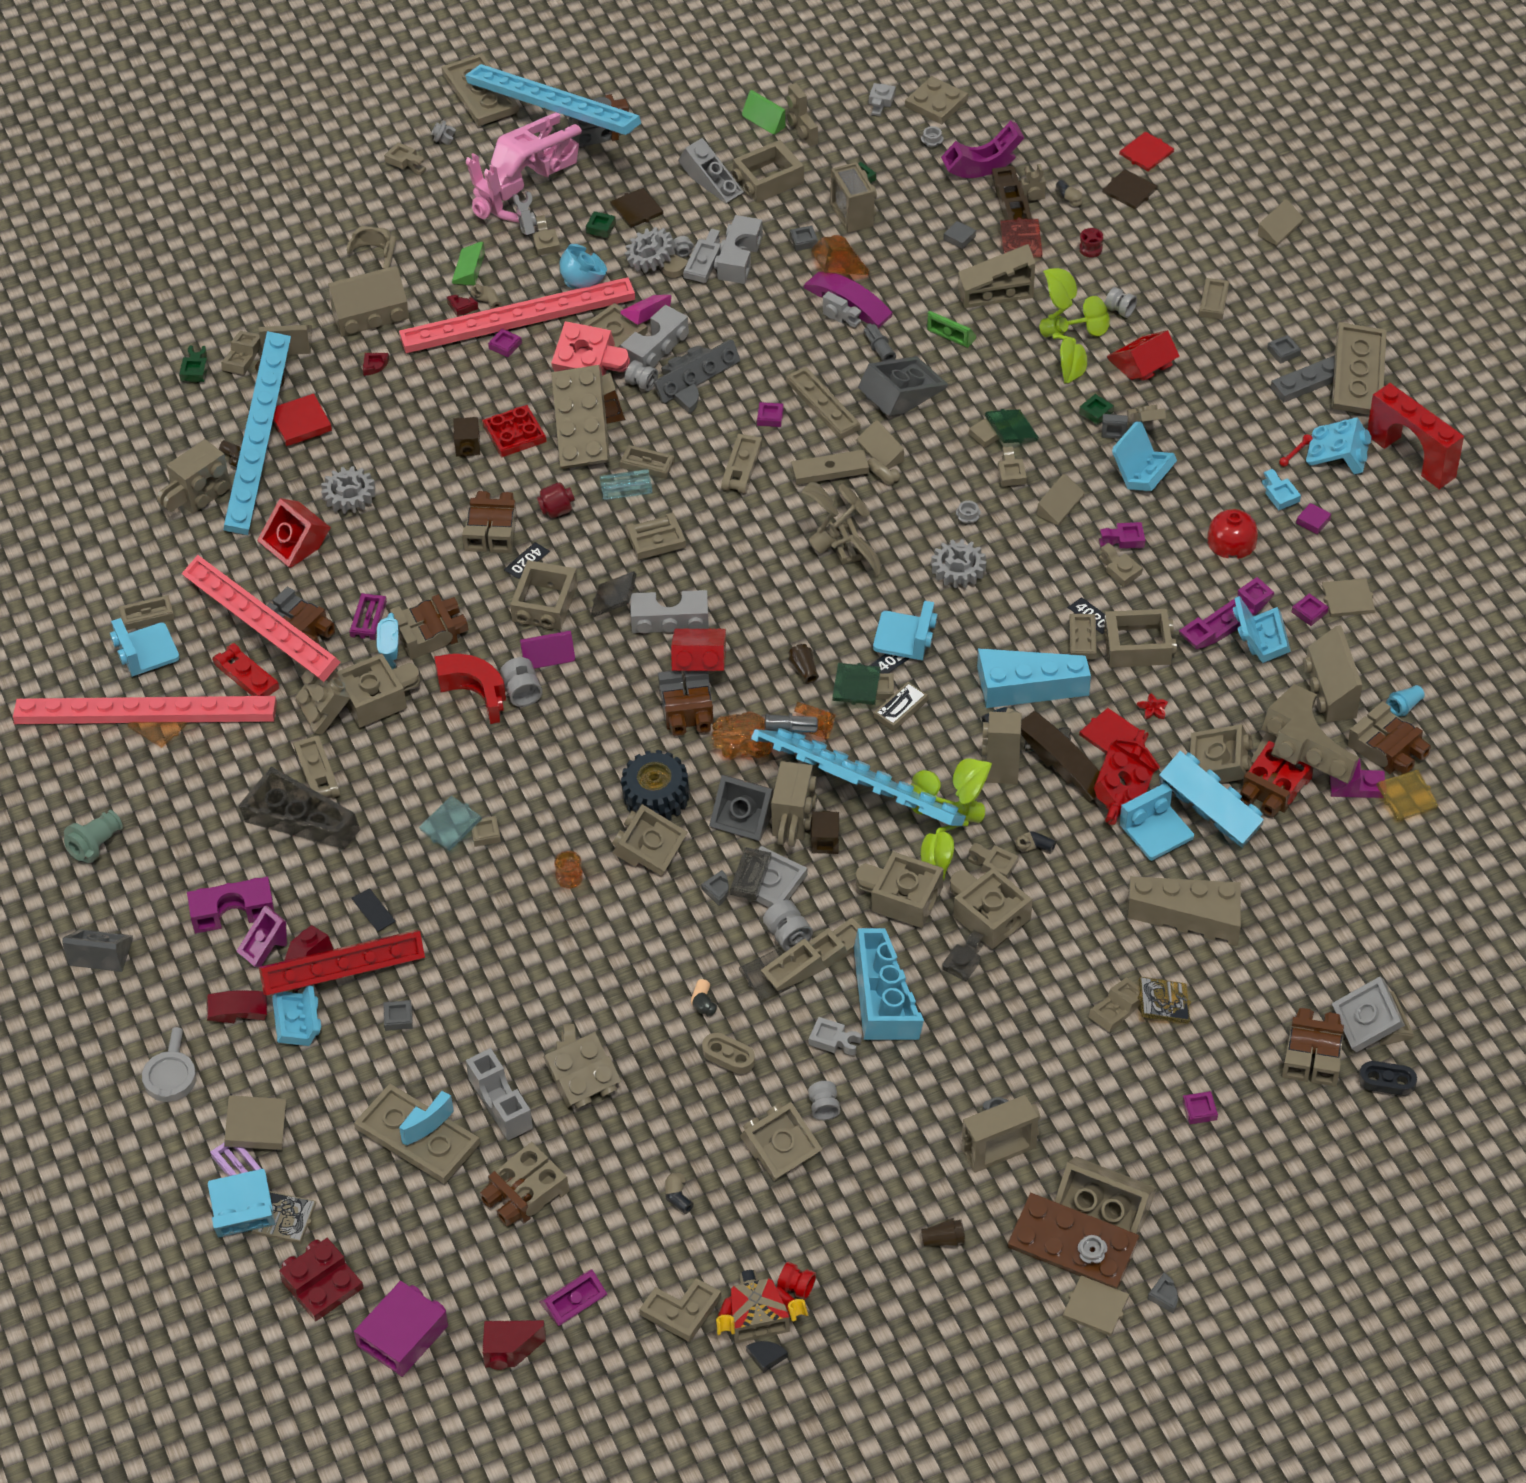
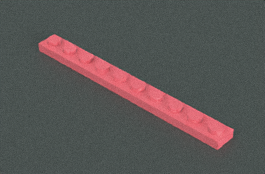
M627 277L591 287L575 289L400 330L399 335L405 353H410L499 332L501 329L508 330L610 306L614 303L619 304L635 300V292Z
M199 555L182 572V575L321 681L324 682L341 663L335 656Z
M276 696L27 698L16 700L13 720L14 724L274 722L277 701Z

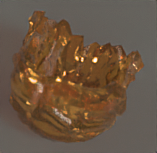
M746 712L741 715L721 716L717 718L712 726L714 730L712 733L714 737L713 745L717 749H721L722 756L732 760L739 752H744L741 755L742 757L761 758L772 752L773 743L756 742L751 739L755 729L765 730V719L757 713Z

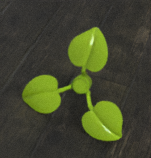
M1052 268L1043 272L1048 282L1050 298L1054 306L1059 310L1054 314H1049V318L1042 319L1039 328L1044 337L1053 336V339L1063 340L1060 347V358L1064 384L1080 377L1086 371L1087 355L1084 347L1081 344H1076L1075 338L1062 334L1068 330L1069 325L1086 322L1087 331L1090 335L1101 336L1109 328L1110 317L1105 303L1098 296H1090L1085 299L1083 304L1085 318L1067 321L1066 318L1059 316L1072 306L1071 299L1077 295V286L1073 276L1068 271Z
M968 758L962 760L957 765L953 775V785L957 789L956 796L960 800L958 802L936 796L940 790L941 782L938 776L931 771L922 770L917 772L913 776L910 785L914 786L913 791L919 794L926 792L935 796L936 802L942 804L946 802L958 807L957 812L966 816L962 826L967 827L969 822L980 823L984 819L985 806L983 803L975 800L983 788L992 763ZM919 806L912 808L915 813L925 815L918 811ZM947 825L940 827L936 830V834H927L922 842L921 860L943 868V880H945V874L954 853V840L948 832L944 831L960 826Z

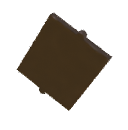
M1124 169L1115 178H1111V182L1102 189V193L1136 209L1144 201L1149 200V196L1157 190L1158 186Z
M644 188L631 193H625L624 196L610 201V205L630 228L644 222L648 223L649 220L664 214L661 207Z

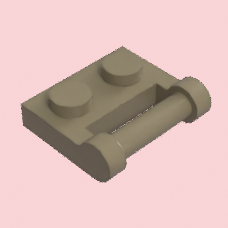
M673 512L665 514V517L635 525L633 523L625 524L626 535L632 544L638 560L686 548L685 538Z

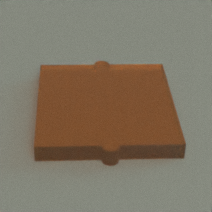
M130 722L127 725L128 728L162 748L174 736H178L179 732L189 722Z

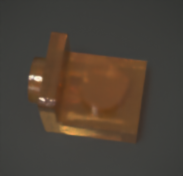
M797 702L794 712L803 714L806 717H816L818 720L817 731L809 733L828 739L836 714Z

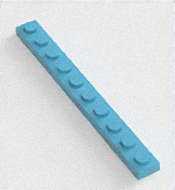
M482 64L465 75L469 84L620 134H629L641 124L639 115Z
M267 331L225 518L224 531L244 535L249 533L291 336Z

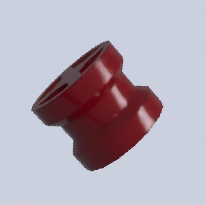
M1096 228L1084 229L1080 234V253L1089 258L1099 256L1103 251L1102 231Z

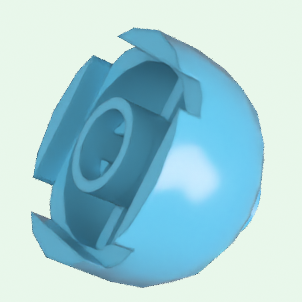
M570 244L562 254L559 263V270L565 279L564 282L572 289L597 285L604 278L607 271L605 263L594 252L590 256L585 252L587 248L578 244Z

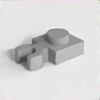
M829 291L823 296L824 315L840 323L846 321L852 327H856L861 322V319L857 318L861 310L857 307H849L847 300Z
M818 1017L808 1040L810 1046L835 1053L837 1048L840 1047L846 1054L855 1055L856 1046L849 1043L856 1042L860 1044L862 1035L856 1031L845 1033V1025Z

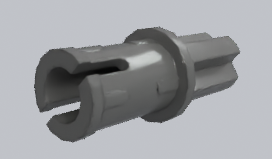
M867 324L864 334L870 341L872 350L878 353L882 361L895 360L896 353L888 344V338L882 335L875 324Z
M789 713V716L765 715V730L778 731V728H782L790 732L815 733L817 731L818 720L816 717L793 716L792 713Z

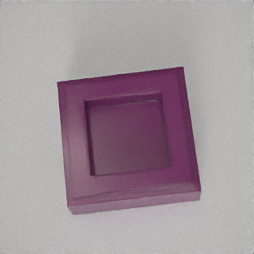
M501 329L490 340L488 346L490 350L509 358L522 344V338Z
M759 402L757 426L781 427L784 404Z
M1310 503L1297 517L1296 524L1318 535L1331 520L1332 514Z
M1309 593L1292 607L1291 613L1312 626L1328 613L1329 607Z
M1211 1091L1183 1095V1104L1189 1125L1217 1120L1218 1113Z

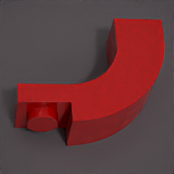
M446 654L434 656L440 692L466 689L478 693L485 701L490 724L499 723V712L504 711L503 701H506L505 686L500 673L487 661L472 655Z

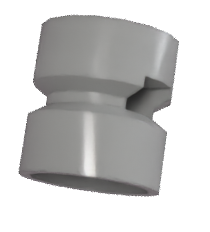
M517 657L507 661L501 667L500 675L513 705L525 707L537 702L541 698L543 693L542 687L529 659Z
M785 899L773 904L763 916V922L770 932L775 935V939L785 951H788L804 938L809 941L813 935V929L805 918L801 916L800 911L791 900Z

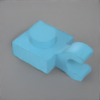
M1274 469L1263 473L1267 478L1262 480V484L1266 488L1265 494L1278 510L1300 502L1301 495L1288 478L1281 481Z

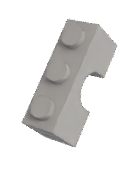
M735 215L732 224L727 226V238L721 242L720 256L716 255L714 269L717 270L718 280L745 284L751 269L750 251L757 252L763 238L762 219Z
M664 305L650 318L652 336H643L634 332L620 345V348L627 350L630 363L633 360H637L643 363L644 367H655L662 357L669 354L673 347L681 340H684L689 334L688 316Z
M707 590L682 591L680 603L673 607L661 606L656 600V592L630 593L632 633L674 632V629H709Z
M490 1048L467 1059L468 1079L507 1141L533 1129L530 1108L517 1089L511 1090L505 1077L504 1068L493 1050Z

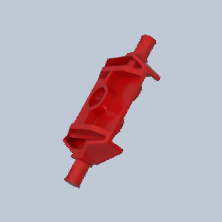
M1145 730L1138 731L1135 741L1117 738L1110 743L1094 785L1097 799L1109 809L1105 821L1109 822L1108 824L1115 825L1119 814L1121 815V805L1147 792L1153 773L1160 768L1150 751L1145 747L1149 733H1145ZM1119 776L1125 780L1126 786L1120 782Z

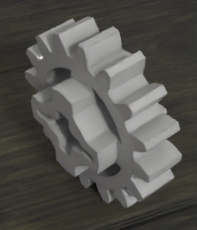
M654 227L650 232L647 228L644 234L638 232L636 239H630L631 244L626 245L627 252H625L630 267H634L636 271L642 268L643 272L646 273L649 268L655 271L656 266L664 267V261H671L669 255L675 254L674 248L676 244L671 233L666 232L664 228L658 231L657 227Z
M351 466L348 471L341 467V472L339 473L333 470L332 477L325 476L326 483L321 484L322 498L326 502V506H333V511L335 512L342 509L343 514L348 509L356 513V508L358 507L364 510L365 503L371 504L372 497L376 496L374 479H371V474H364V469L362 468L355 471L354 466Z
M961 539L957 544L954 540H950V545L941 543V549L936 548L934 550V555L931 557L932 573L936 574L937 581L944 579L945 586L951 582L954 588H957L958 584H962L966 588L967 582L975 585L977 578H983V572H986V555L981 553V547L973 548L974 542L966 545L964 544V539Z

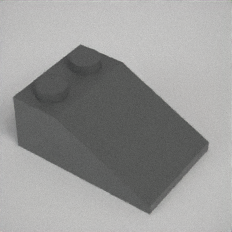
M914 356L869 363L858 388L869 400L877 404L884 414L893 416L910 411L946 389L948 383L920 358Z

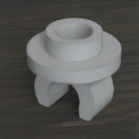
M444 120L441 123L436 122L431 133L434 136L433 141L438 142L440 139L444 144L450 145L456 129L451 126H445L446 121Z

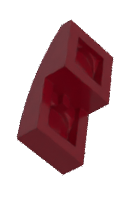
M236 990L207 995V1021L234 1024L236 1018L263 1021L266 1018L267 996L264 995L263 991Z

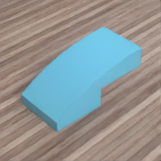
M441 1091L426 1111L415 1107L399 1127L402 1143L405 1145L414 1143L433 1132L454 1112L451 1095Z

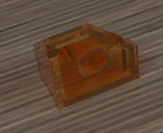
M842 236L822 237L812 248V253L824 273L869 275V269L847 239Z

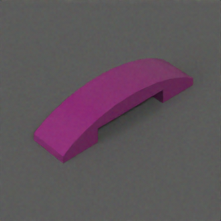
M817 272L804 284V289L821 298L829 291L847 300L849 307H857L861 310L859 319L868 324H875L878 329L893 315L892 311L872 292L842 275L831 272Z
M1256 577L1238 589V596L1241 597L1252 615L1255 616L1274 596V591ZM1235 599L1204 620L1199 617L1180 629L1179 634L1195 649L1214 644L1232 634L1241 626L1233 612V607H1236Z

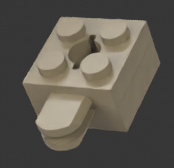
M204 439L167 464L170 484L158 492L157 501L170 512L182 505L194 514L215 498L224 494L231 488L224 453Z
M383 654L337 672L350 696L349 701L345 705L359 728L406 709L404 692L420 685L417 666L407 663L392 669Z
M780 762L771 802L772 836L778 837V845L784 846L786 838H789L788 845L795 847L796 839L804 840L806 830H811L812 814L810 813L812 809L816 808L817 793H815L817 777L813 776V765Z
M893 851L884 869L867 863L861 865L856 871V886L860 890L872 893V912L923 928L943 889V868Z
M994 867L979 879H976L966 870L957 871L951 876L950 892L956 896L954 897V918L991 949H994L1031 919L1033 899Z

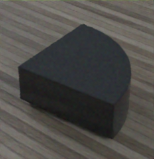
M758 1341L746 1346V1352L763 1373L788 1358V1352L782 1346L773 1342Z

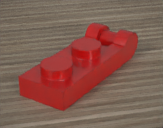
M235 643L226 647L224 653H218L212 657L214 664L251 696H270L279 689L278 681L246 656ZM234 659L235 662L230 664L229 661Z

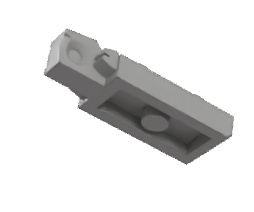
M711 229L706 240L698 239L684 269V278L703 283L707 282L714 267L715 257L720 254L719 230Z

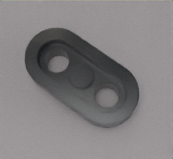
M1368 1061L1360 1068L1359 1082L1365 1089L1370 1091L1409 1095L1416 1088L1417 1074L1408 1066Z

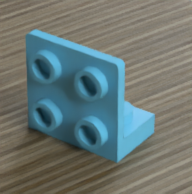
M1167 783L1121 805L1120 826L1151 861L1194 839V833L1170 806L1172 789Z
M264 1169L208 1181L214 1215L212 1222L218 1238L276 1225Z

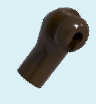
M223 440L219 450L231 456L229 464L237 468L241 447Z

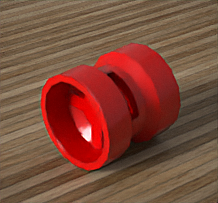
M788 1261L779 1275L777 1287L783 1288L786 1292L794 1291L796 1297L806 1300L813 1289L816 1273L808 1269L802 1271L796 1264Z

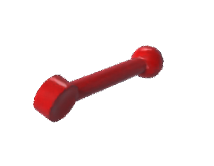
M1309 434L1304 435L1303 441L1286 457H1282L1279 460L1280 465L1283 467L1287 466L1289 460L1305 445H1309L1313 437Z

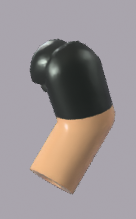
M699 979L691 997V1004L699 1013H704L710 1017L716 1012L717 1005L711 1002V998L707 996L710 983L707 980Z

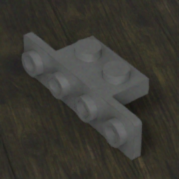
M729 339L713 349L695 346L687 351L688 353L682 357L678 356L670 359L668 364L661 368L664 376L654 381L660 401L666 403L675 398L674 394L692 384L697 386L740 362V356L734 341Z

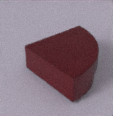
M459 295L447 296V303L457 317L479 309L478 302L471 297L468 299L459 297Z
M365 353L363 375H373L383 370L389 362V353Z

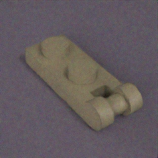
M1157 405L1137 408L1138 411L1136 409L1127 410L1129 424L1166 418L1165 408L1157 409Z
M744 434L737 435L722 479V490L730 491V489L738 490L739 493H747L762 446V437ZM733 477H739L740 480H735Z
M319 735L294 742V750L314 804L321 802L322 798L331 796L335 798L340 796L337 782ZM323 783L328 784V786L322 788L318 787V785Z

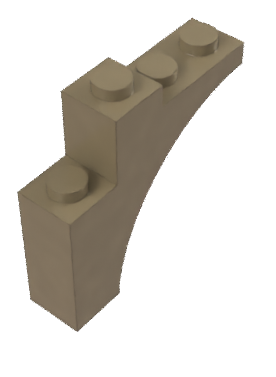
M1293 684L1268 708L1261 729L1277 737L1272 754L1295 765L1302 761L1348 784L1353 778L1359 757L1340 747L1321 730L1312 711L1317 694Z

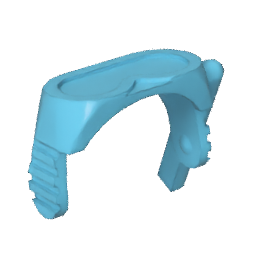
M389 613L387 618L382 619L378 623L377 649L379 654L384 655L390 667L395 669L396 663L394 660L397 659L398 621L394 619L393 613Z

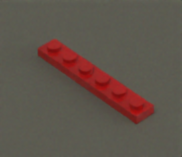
M414 930L259 967L263 993L267 996L425 958L421 932Z

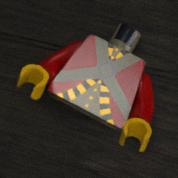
M745 1270L739 1274L741 1284L731 1287V1296L724 1299L716 1319L717 1335H721L723 1331H730L731 1334H734V1342L740 1343L790 1332L789 1314L793 1322L797 1320L796 1316L798 1315L809 1316L806 1303L803 1299L795 1300L783 1288L776 1287L772 1279L758 1280L755 1270Z

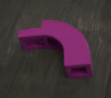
M1010 120L989 143L979 147H968L955 141L941 156V159L948 172L959 177L978 178L991 175L993 168L1006 167L1016 158L1013 150L1023 141L1024 136L1017 123Z

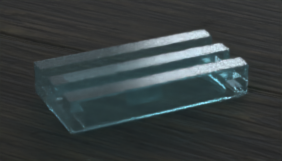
M648 469L600 476L603 500L652 493Z

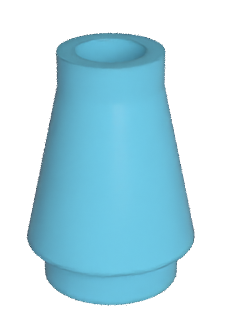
M1415 685L1411 688L1391 693L1386 704L1391 706L1390 712L1397 717L1405 716L1420 700L1424 699L1425 693L1420 686Z

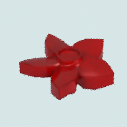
M1150 693L1147 701L1137 702L1138 707L1146 709L1145 719L1153 715L1157 718L1165 719L1164 709L1168 701L1164 699L1157 700Z

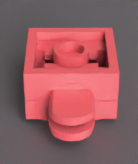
M565 321L551 364L554 372L599 365L603 376L607 370L626 371L630 364V358L625 348L615 347L611 330Z

